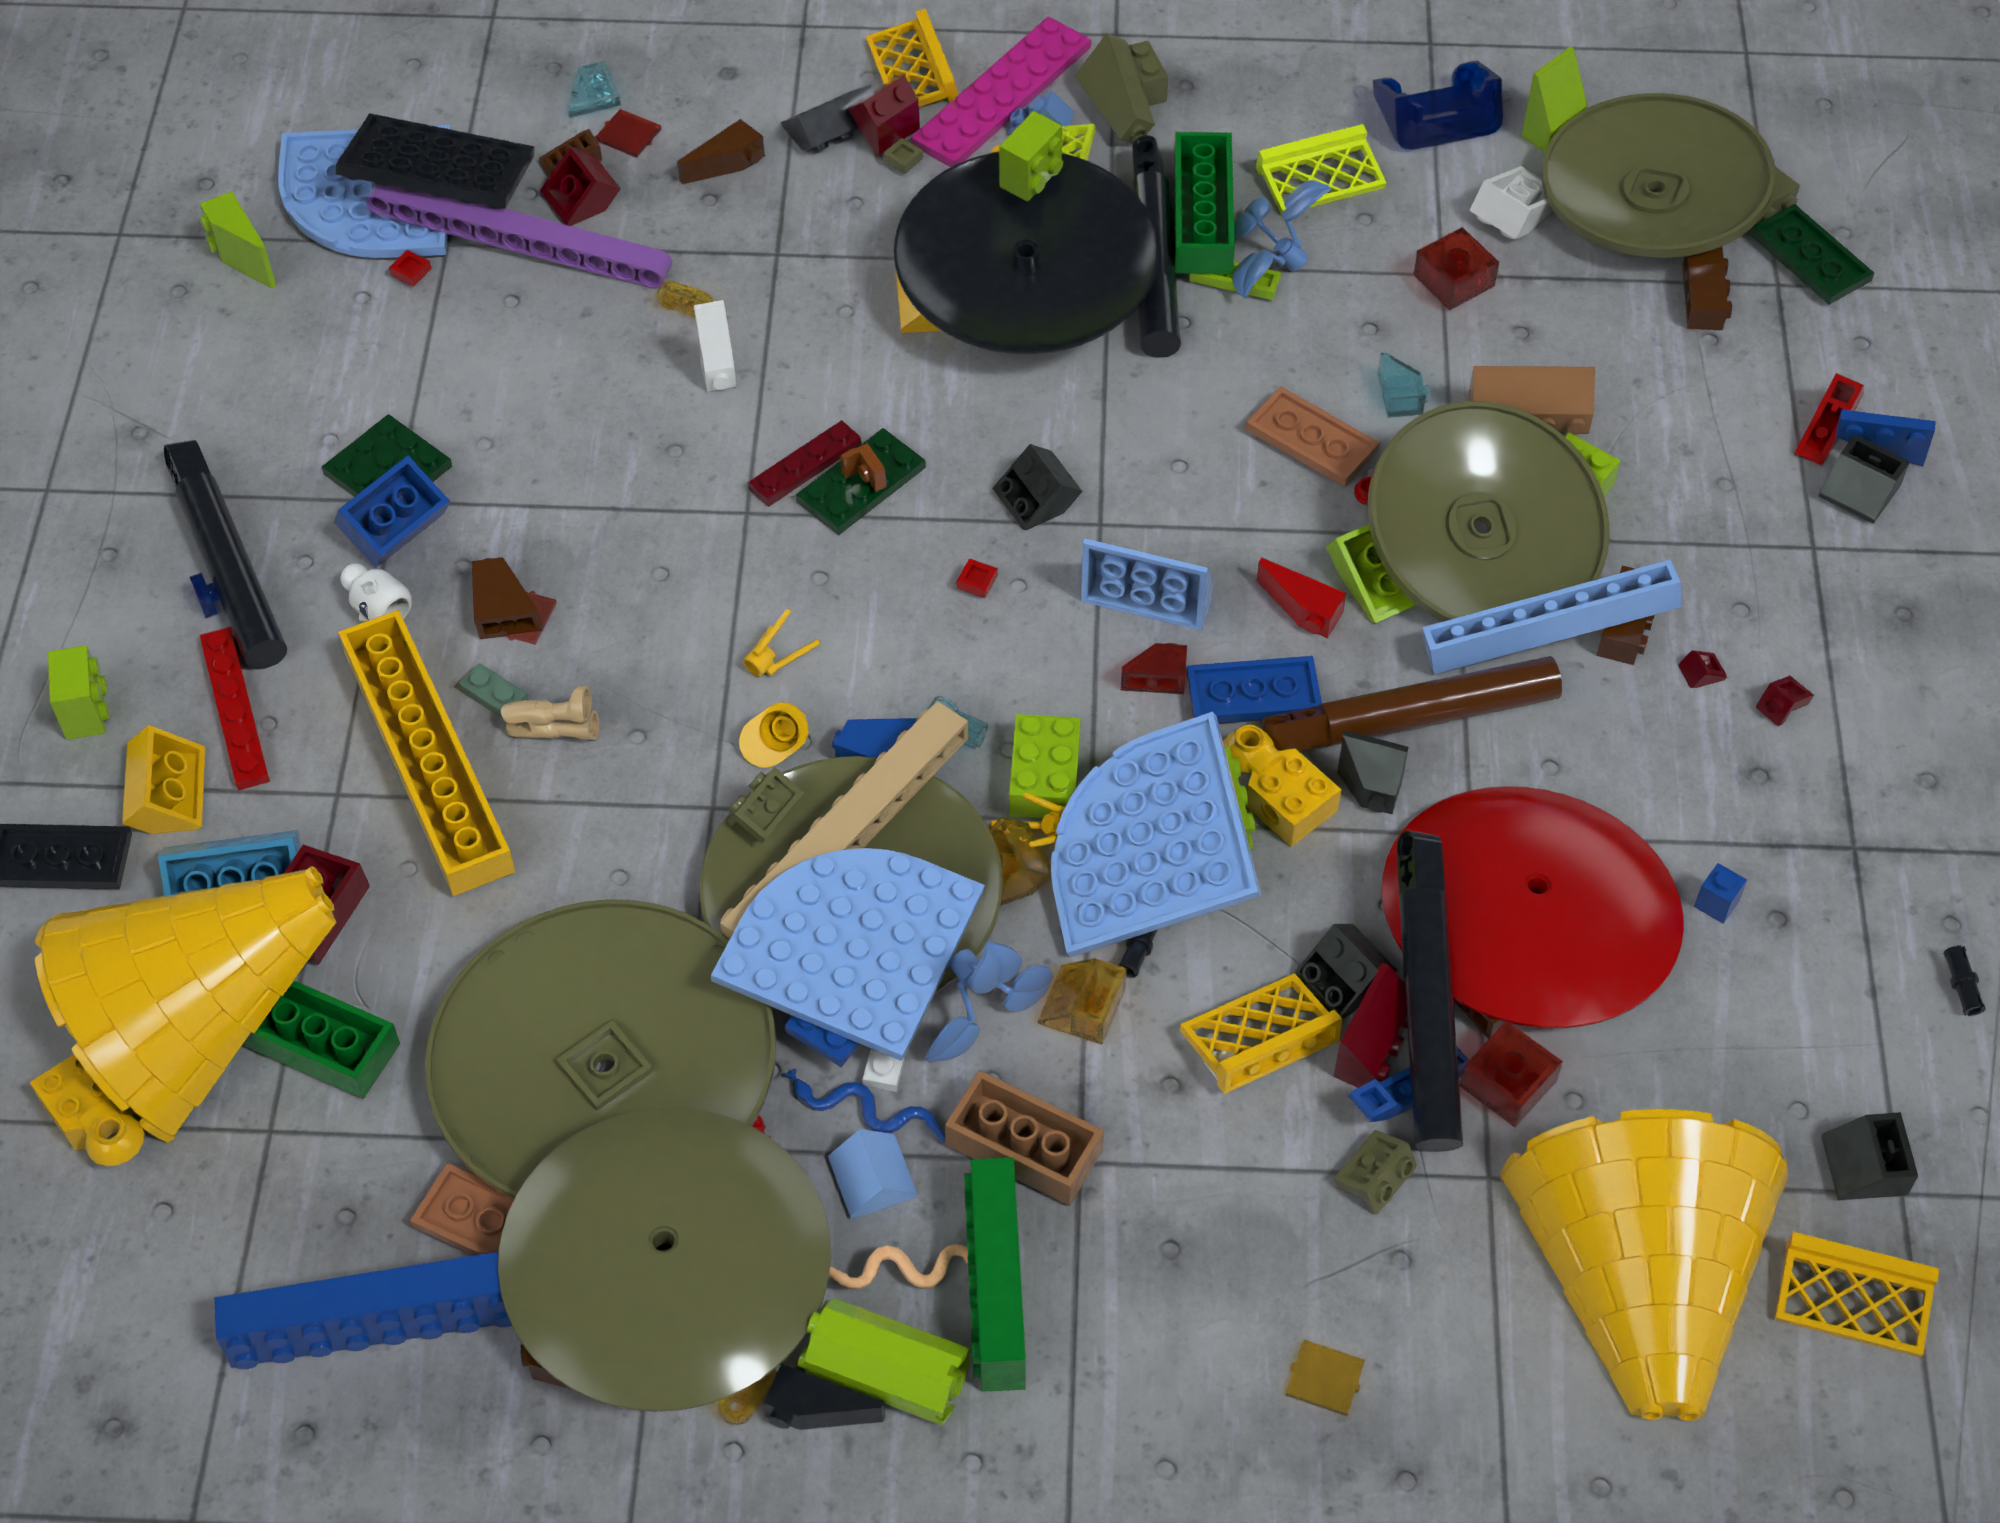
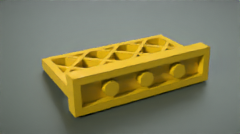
M926 8L915 11L917 19L866 36L883 84L892 80L895 75H905L909 83L911 80L920 82L916 90L913 89L919 100V107L945 98L950 103L958 96L954 77ZM912 30L916 32L911 40L902 37L904 33ZM883 40L890 41L886 48L875 46L877 42ZM896 44L906 46L902 53L892 51ZM913 48L922 50L918 58L909 55ZM887 57L896 59L892 67L883 64ZM903 62L913 64L909 71L899 69ZM920 67L930 69L926 76L916 74ZM927 85L939 89L929 94L923 92Z
M1294 973L1180 1024V1032L1217 1076V1086L1226 1094L1339 1042L1342 1017L1335 1010L1328 1012ZM1293 987L1299 994V999L1282 997L1279 994ZM1257 1002L1272 1004L1270 1013L1251 1009V1006ZM1276 1006L1296 1009L1294 1017L1274 1014ZM1300 1010L1313 1012L1318 1017L1310 1021L1299 1019ZM1228 1015L1243 1017L1241 1026L1225 1023L1222 1020ZM1248 1018L1267 1022L1266 1029L1260 1030L1246 1027ZM1272 1023L1291 1027V1030L1282 1034L1270 1032ZM1202 1027L1214 1030V1034L1211 1039L1197 1036L1194 1031ZM1219 1031L1238 1035L1237 1043L1217 1040ZM1243 1036L1262 1040V1043L1253 1047L1241 1045ZM1214 1049L1234 1054L1219 1062L1213 1055Z
M1797 1232L1791 1234L1785 1247L1784 1255L1786 1256L1775 1311V1321L1919 1358L1923 1356L1934 1286L1938 1282L1940 1268ZM1798 1261L1808 1264L1816 1276L1800 1284L1792 1273L1793 1262ZM1819 1267L1825 1268V1269H1827V1270H1825V1271L1822 1272V1271L1819 1269ZM1834 1271L1844 1273L1852 1286L1837 1294L1826 1279V1276ZM1855 1276L1861 1277V1278H1864V1279L1858 1281ZM1871 1280L1880 1282L1889 1294L1876 1303H1873L1862 1285ZM1820 1281L1831 1298L1816 1307L1804 1289ZM1791 1282L1795 1289L1788 1292L1789 1284ZM1892 1286H1896V1287H1900V1288L1895 1291ZM1856 1290L1867 1305V1308L1852 1316L1841 1298ZM1906 1290L1924 1293L1922 1306L1913 1312L1908 1310L1899 1297ZM1797 1293L1810 1310L1801 1316L1785 1313L1787 1299ZM1892 1299L1904 1317L1889 1326L1878 1310V1307ZM1832 1303L1837 1305L1846 1318L1844 1322L1837 1326L1828 1324L1819 1312ZM1872 1312L1883 1330L1875 1335L1864 1333L1856 1320ZM1918 1314H1920L1919 1324L1914 1318ZM1813 1315L1816 1320L1809 1319L1808 1317ZM1908 1321L1917 1334L1915 1346L1902 1343L1893 1329ZM1850 1324L1853 1330L1844 1327ZM1887 1334L1890 1339H1886L1881 1336Z

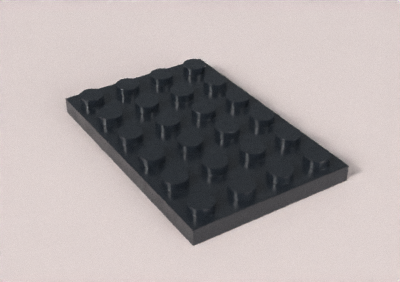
M369 113L336 163V175L345 176L350 180L361 179L371 181L380 186L400 187L405 191L430 193L435 197L455 198L464 203L475 202L485 204L494 209H506L534 158L535 146Z

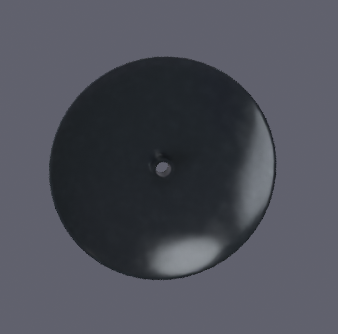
M999 152L988 153L971 158L945 170L928 182L910 201L900 219L895 235L894 260L897 276L904 293L920 314L935 327L962 342L991 351L1011 354H1040L1070 349L1093 341L1112 331L1138 308L1149 292L1157 271L1159 244L1153 220L1146 206L1138 195L1114 174L1087 160L1063 153V166L1056 176L1053 175L1046 182L1043 190L1039 194L1036 193L1027 202L1000 187Z

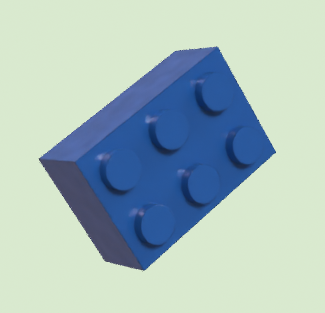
M406 456L338 509L334 523L377 568L445 513L450 500L409 456Z

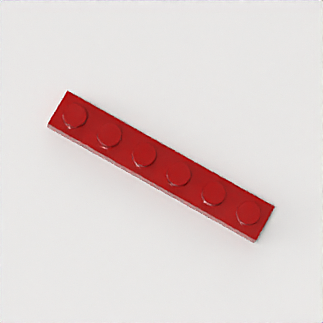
M227 627L201 634L199 636L237 789L239 791L268 783L270 778L232 629Z

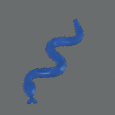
M792 1069V1073H785V1077L793 1080L794 1092L797 1098L814 1110L824 1111L831 1109L848 1096L855 1095L861 1099L863 1119L866 1126L872 1131L893 1133L901 1129L911 1119L920 1118L925 1121V1124L937 1135L941 1142L945 1143V1133L937 1118L923 1107L910 1106L901 1110L893 1118L881 1121L876 1116L874 1095L866 1085L858 1082L844 1083L825 1098L816 1099L813 1097L810 1085L797 1079L796 1069Z

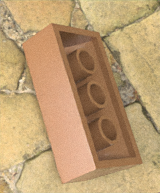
M1473 366L1467 401L1492 402L1520 409L1543 420L1561 434H1567L1568 432L1574 435L1589 434L1594 415L1595 367Z

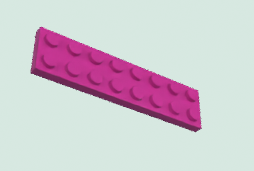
M1048 16L911 137V144L949 167L964 162L1010 121L1011 114L1017 108L1027 106L1091 48V39Z

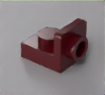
M1787 676L1769 684L1758 701L1756 709L1775 725L1780 726L1784 724L1791 711L1808 705L1814 694L1792 676Z

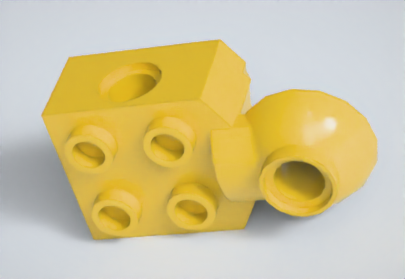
M1251 724L1233 730L1224 739V747L1230 746L1233 759L1238 758L1241 772L1251 774L1247 789L1248 805L1246 807L1290 847L1294 846L1338 812L1342 789L1296 748L1278 751L1269 735L1261 728Z
M74 1054L29 1082L38 1099L74 1150L86 1149L88 1156L95 1163L103 1166H119L130 1161L141 1149L144 1143V1130L133 1117L135 1112L131 1107L121 1111L93 1081ZM118 1133L115 1137L107 1139L110 1135Z

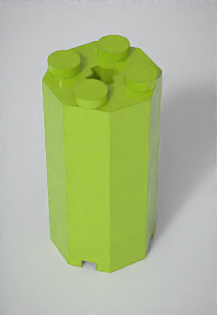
M833 1298L831 1301H825L820 1313L816 1311L813 1313L807 1328V1333L812 1335L809 1345H805L800 1354L798 1366L805 1368L808 1374L884 1401V1404L943 1426L955 1407L948 1404L949 1401H953L955 1396L959 1397L963 1389L971 1357L968 1356L970 1348Z

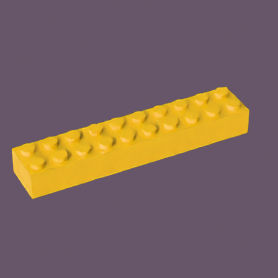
M396 610L339 631L345 656L452 896L454 897L515 873L511 851L400 611Z

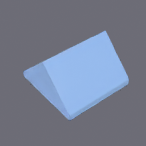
M859 1129L828 1155V1161L850 1219L918 1197L894 1134Z

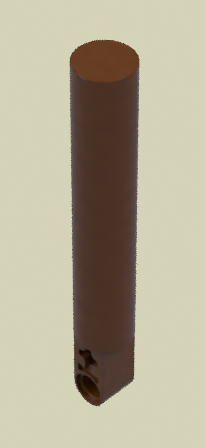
M1552 656L1335 700L1321 703L1316 707L1268 716L1262 719V729L1273 740L1274 746L1278 751L1295 748L1298 751L1326 745L1330 747L1342 744L1345 730L1369 737H1377L1559 699L1562 695L1561 674L1555 659Z

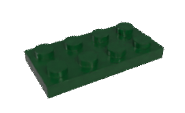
M1796 204L1752 227L1750 236L1828 305L1871 282L1874 272Z
M884 428L860 446L868 443L885 467L886 488L875 492L869 482L865 483L859 473L845 478L842 473L840 460L796 494V502L837 535L847 530L926 468V460Z

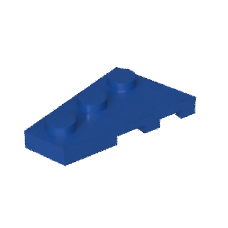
M1842 409L1836 428V438L1849 442L1855 434L1910 461V463L1923 467L1935 432L1936 421Z

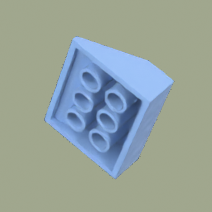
M1084 539L1082 554V602L1202 631L1212 599L1213 581L1208 568Z

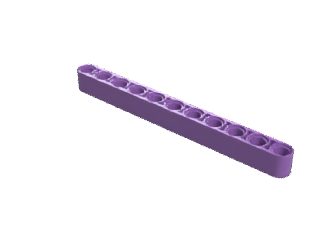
M377 184L374 185L366 199V205L370 211L383 217L649 288H660L672 266L671 257L659 249L504 208L494 209L485 204L475 202L464 203L455 198L435 197L430 193L405 191L400 187L380 186Z

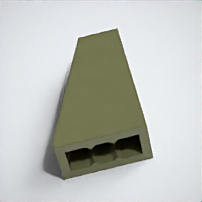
M1106 33L1075 74V78L1119 139L1133 144L1137 138L1146 136L1155 125L1128 43L1125 39Z

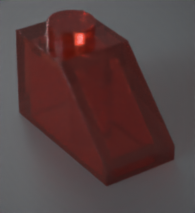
M1175 643L1153 644L1122 666L1120 691L1184 695L1187 645Z

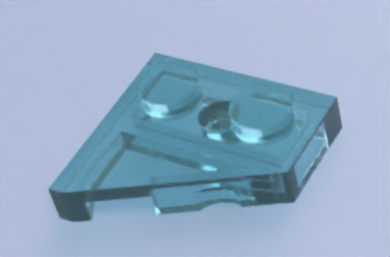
M605 61L578 67L576 82L573 84L571 91V103H568L567 106L569 118L621 105L620 96Z

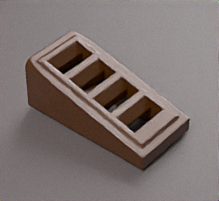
M590 129L578 133L539 158L548 176L556 168L553 162L557 161L559 163L570 146L594 154L599 161H602L600 145Z

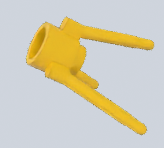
M786 609L775 624L767 629L756 646L742 660L746 669L756 677H762L764 673L772 677L778 669L820 645V641L815 640L774 663L776 655L767 645L791 614L790 609Z
M1026 792L1023 794L1025 799L1052 810V812L1043 817L1042 822L990 821V826L1042 829L1049 837L1030 841L1029 846L1031 848L1056 843L1058 836L1056 829L1066 806H1058Z

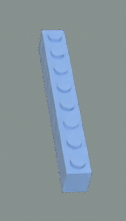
M1670 559L1425 626L1422 629L1426 654L1435 675L1681 608V581Z

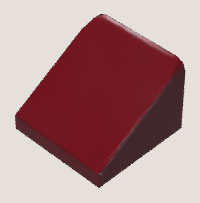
M1692 650L1678 665L1690 688H1699L1724 681L1727 678L1714 653Z

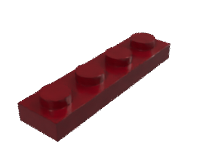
M841 420L748 482L749 490L770 507L840 460L842 454L850 449L859 447L862 444L861 436Z

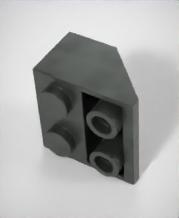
M1854 434L1840 453L1819 493V497L1874 524L1901 486L1910 461Z
M1032 444L1027 446L993 487L995 493L1023 530L1031 529L1064 514L1083 492L1053 451Z
M1333 924L1294 973L1329 1012L1335 1010L1344 1019L1358 1009L1382 962L1389 965L1395 973L1398 970L1354 924Z
M1901 1112L1864 1115L1822 1135L1837 1200L1908 1196L1918 1178V1173Z

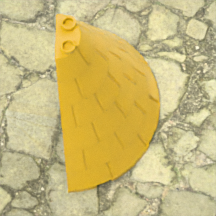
M311 866L302 871L268 876L261 880L185 891L176 895L95 907L91 910L60 913L47 920L38 930L35 943L42 952L35 957V966L41 990L54 1021L58 1027L65 1026L68 1032L75 1038L77 1043L71 1050L99 1088L121 1111L131 1107L138 1116L143 1117L139 1121V1126L156 1138L166 1143L175 1139L176 1133L193 1108L200 1106L250 1033L256 1032L280 996L285 994L311 955L336 924L332 913L334 905L324 893L321 886L324 883L323 878L315 867Z
M1677 1109L1621 1111L1620 1119L1602 1123L1595 1116L1557 1126L1527 1141L1528 1151L1522 1155L1514 1152L1504 1163L1501 1170V1180L1504 1181L1521 1209L1520 1215L1562 1284L1565 1297L1585 1328V1334L1608 1370L1631 1415L1641 1416L1645 1420H1657L1663 1416L1678 1417L1683 1421L1700 1419L1706 1413L1719 1375L1718 1370L1731 1341L1734 1325L1747 1296L1748 1285L1761 1256L1763 1243L1774 1219L1776 1206L1788 1179L1787 1160L1782 1158L1781 1146L1768 1134L1745 1122L1733 1119L1730 1122L1719 1124L1714 1123L1712 1113Z

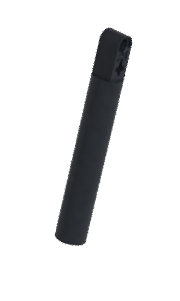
M1146 135L1137 138L1132 145L1134 178L1130 186L1146 206L1153 220L1158 237L1159 259L1152 286L1145 299L1138 306L1141 349L1146 355L1154 358H1165L1175 354L1181 346L1169 181L1164 175L1163 160L1157 140L1153 136Z
M191 440L165 444V463L175 485L176 496L246 664L254 669H265L278 664L286 656L287 646L216 479L210 473L198 442Z
M1405 830L1398 838L1396 851L1415 1148L1428 1152L1451 1151L1463 1146L1442 842L1440 837L1436 835Z

